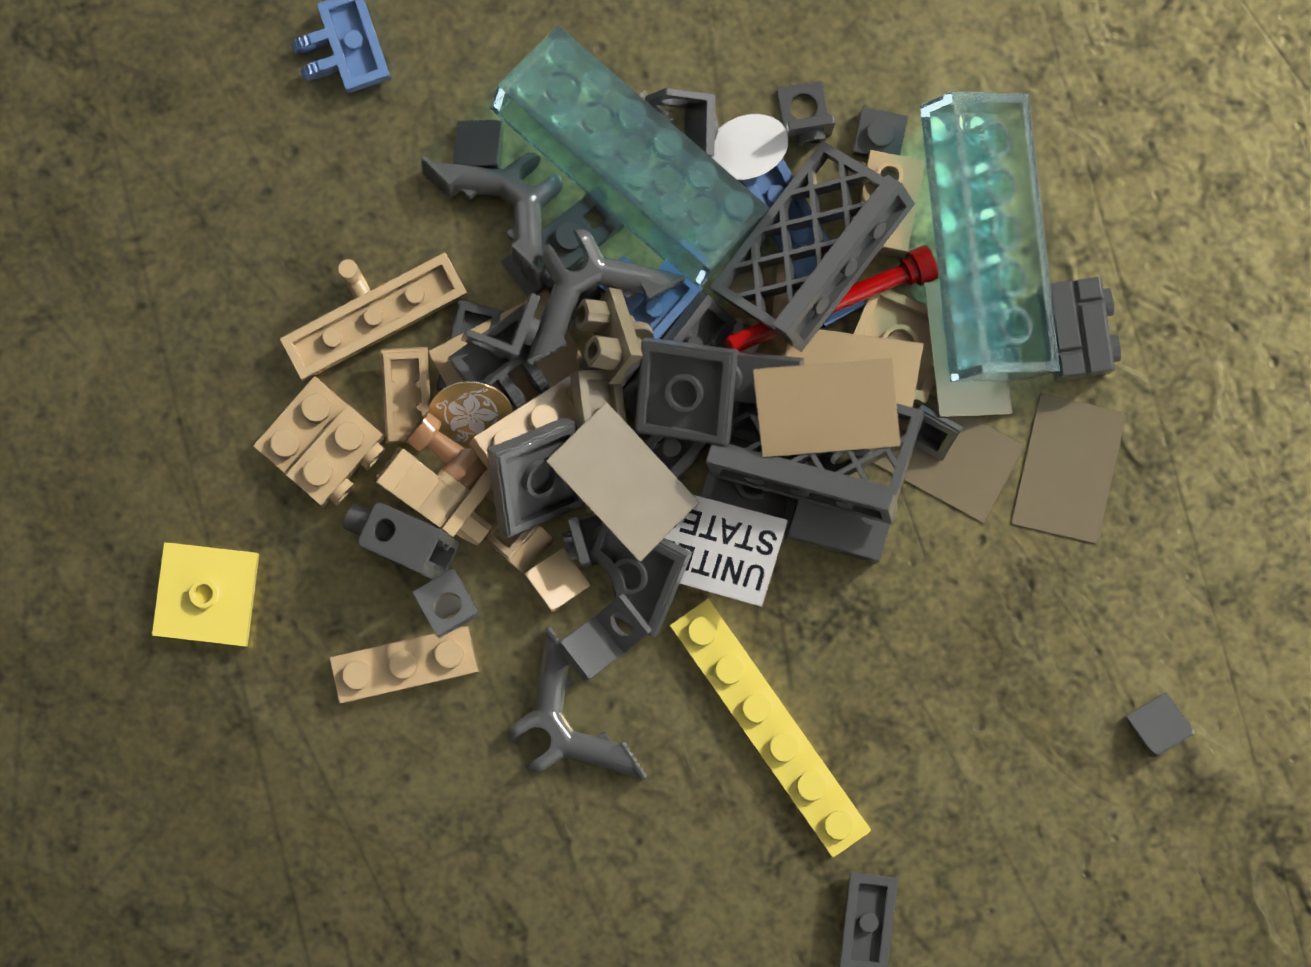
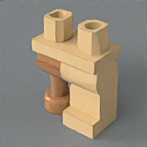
M427 412L412 429L405 441L418 451L423 450L426 446L445 463L436 475L405 449L398 447L373 481L450 536L454 537L456 534L464 540L479 545L492 525L473 511L484 497L495 505L491 474L473 448L462 447L439 432L441 421L430 412Z

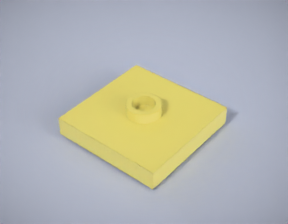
M164 542L152 636L248 647L259 554Z

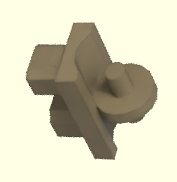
M609 287L600 300L583 299L573 312L572 317L575 321L576 329L591 331L594 334L585 345L584 355L588 367L605 369L608 382L621 385L625 380L624 374L626 370L643 357L641 351L642 340L646 337L654 338L651 326L645 322H635L634 317L629 314L622 290L619 288Z

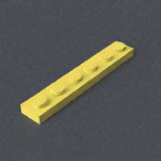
M705 600L672 623L670 627L831 857L834 858L872 830L710 600Z

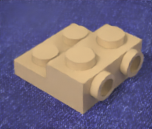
M314 376L253 447L316 502L326 508L330 502L338 505L354 487L350 480L361 467L369 470L385 452V448L381 444L386 440V437Z

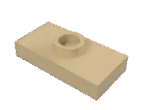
M428 347L381 349L386 444L407 443L405 440L412 429L429 412L431 397Z

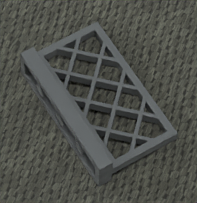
M822 141L711 284L710 289L719 297L783 337L787 344L802 352L915 203L901 182L888 174L886 177L881 176ZM827 159L839 165L840 178L817 184L816 173ZM848 171L852 172L854 175L849 176ZM870 183L877 187L867 201L852 205L850 187ZM842 190L843 207L820 213L818 195ZM810 198L812 215L789 220L788 210L793 203ZM845 218L846 229L840 237L823 242L822 224ZM813 226L815 244L792 249L790 232ZM782 234L783 252L761 257L760 246L766 238ZM816 256L817 266L809 276L795 279L793 261ZM785 263L786 281L764 286L762 269ZM753 271L755 289L735 293L728 289L739 274ZM788 293V304L776 319L766 313L765 298ZM756 300V306L750 303V301Z
M733 401L730 439L734 429L751 420L760 435L757 406L752 409L749 403ZM743 404L747 412L739 415L741 406ZM897 404L898 418L910 420L906 435L900 438L901 446L882 447L857 460L852 450H845L852 464L837 472L823 469L817 456L825 452L801 454L791 460L779 458L778 456L763 457L762 453L759 452L762 450L761 440L746 448L731 444L726 446L712 444L706 463L713 477L892 525L898 508L897 499L921 427L924 412L921 409ZM901 448L898 460H896L893 452ZM887 456L894 468L889 487L870 482L862 468ZM812 459L815 467L806 465L804 463ZM857 472L861 479L849 475Z

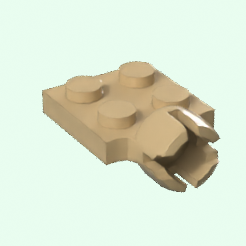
M891 289L868 298L853 334L924 343L913 403L920 406L921 404L925 405L935 383L927 305Z

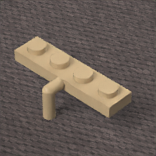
M446 252L373 290H370L356 263L353 260L346 259L339 264L338 270L354 300L285 335L280 340L300 379L304 382L468 296Z

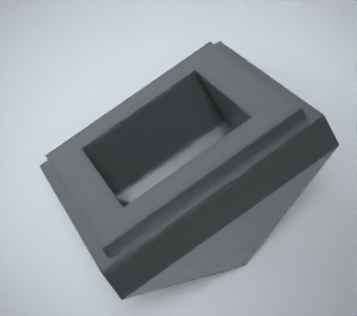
M921 404L919 409L923 410L924 417L915 446L943 461L959 435L962 426L947 417H939V412Z

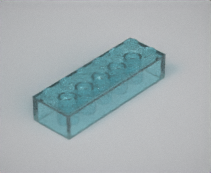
M557 26L496 87L490 110L605 210L618 219L681 275H684L698 290L742 246L769 209L763 201L560 26Z
M951 91L921 104L920 113L950 382L1027 380L1060 371L1029 94Z

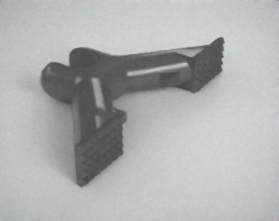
M526 153L520 156L505 169L430 162L423 156L421 158L423 175L427 176L426 179L431 180L430 182L434 183V186L438 187V190L442 191L446 198L451 199L458 192L463 193L469 200L476 194L499 196L513 208L514 227L506 232V236L513 242L511 245L512 262L516 263V266L520 267V270L524 271V274L528 275V278H531L532 282L536 283V286L541 287L543 285L541 208L554 199L562 190L563 181L560 175L557 173L553 174L542 183L534 186L523 183V179L531 174L540 163L541 157L536 153Z
M585 229L573 230L584 254V262L578 270L569 271L565 269L550 244H547L542 251V261L554 285L542 314L539 328L524 361L533 365L534 361L539 362V358L544 359L545 355H550V352L555 353V350H560L561 347L566 346L564 336L567 330L575 327L572 315L579 296L584 291L596 285L621 289L624 298L637 293L643 295V298L653 300V297H658L664 291H669V288H674L675 285L684 282L685 276L603 257L589 231Z
M547 627L545 629L535 709L511 725L508 731L510 742L530 729L541 727L549 733L551 745L543 755L526 765L529 770L542 772L566 757L644 780L647 773H643L644 768H640L641 763H637V758L633 757L634 753L630 752L631 748L627 747L626 742L620 744L611 741L605 731L597 737L575 731L562 714L565 691L574 683L568 675L570 663L556 646L560 642V638L556 637L557 633L553 632L554 628Z

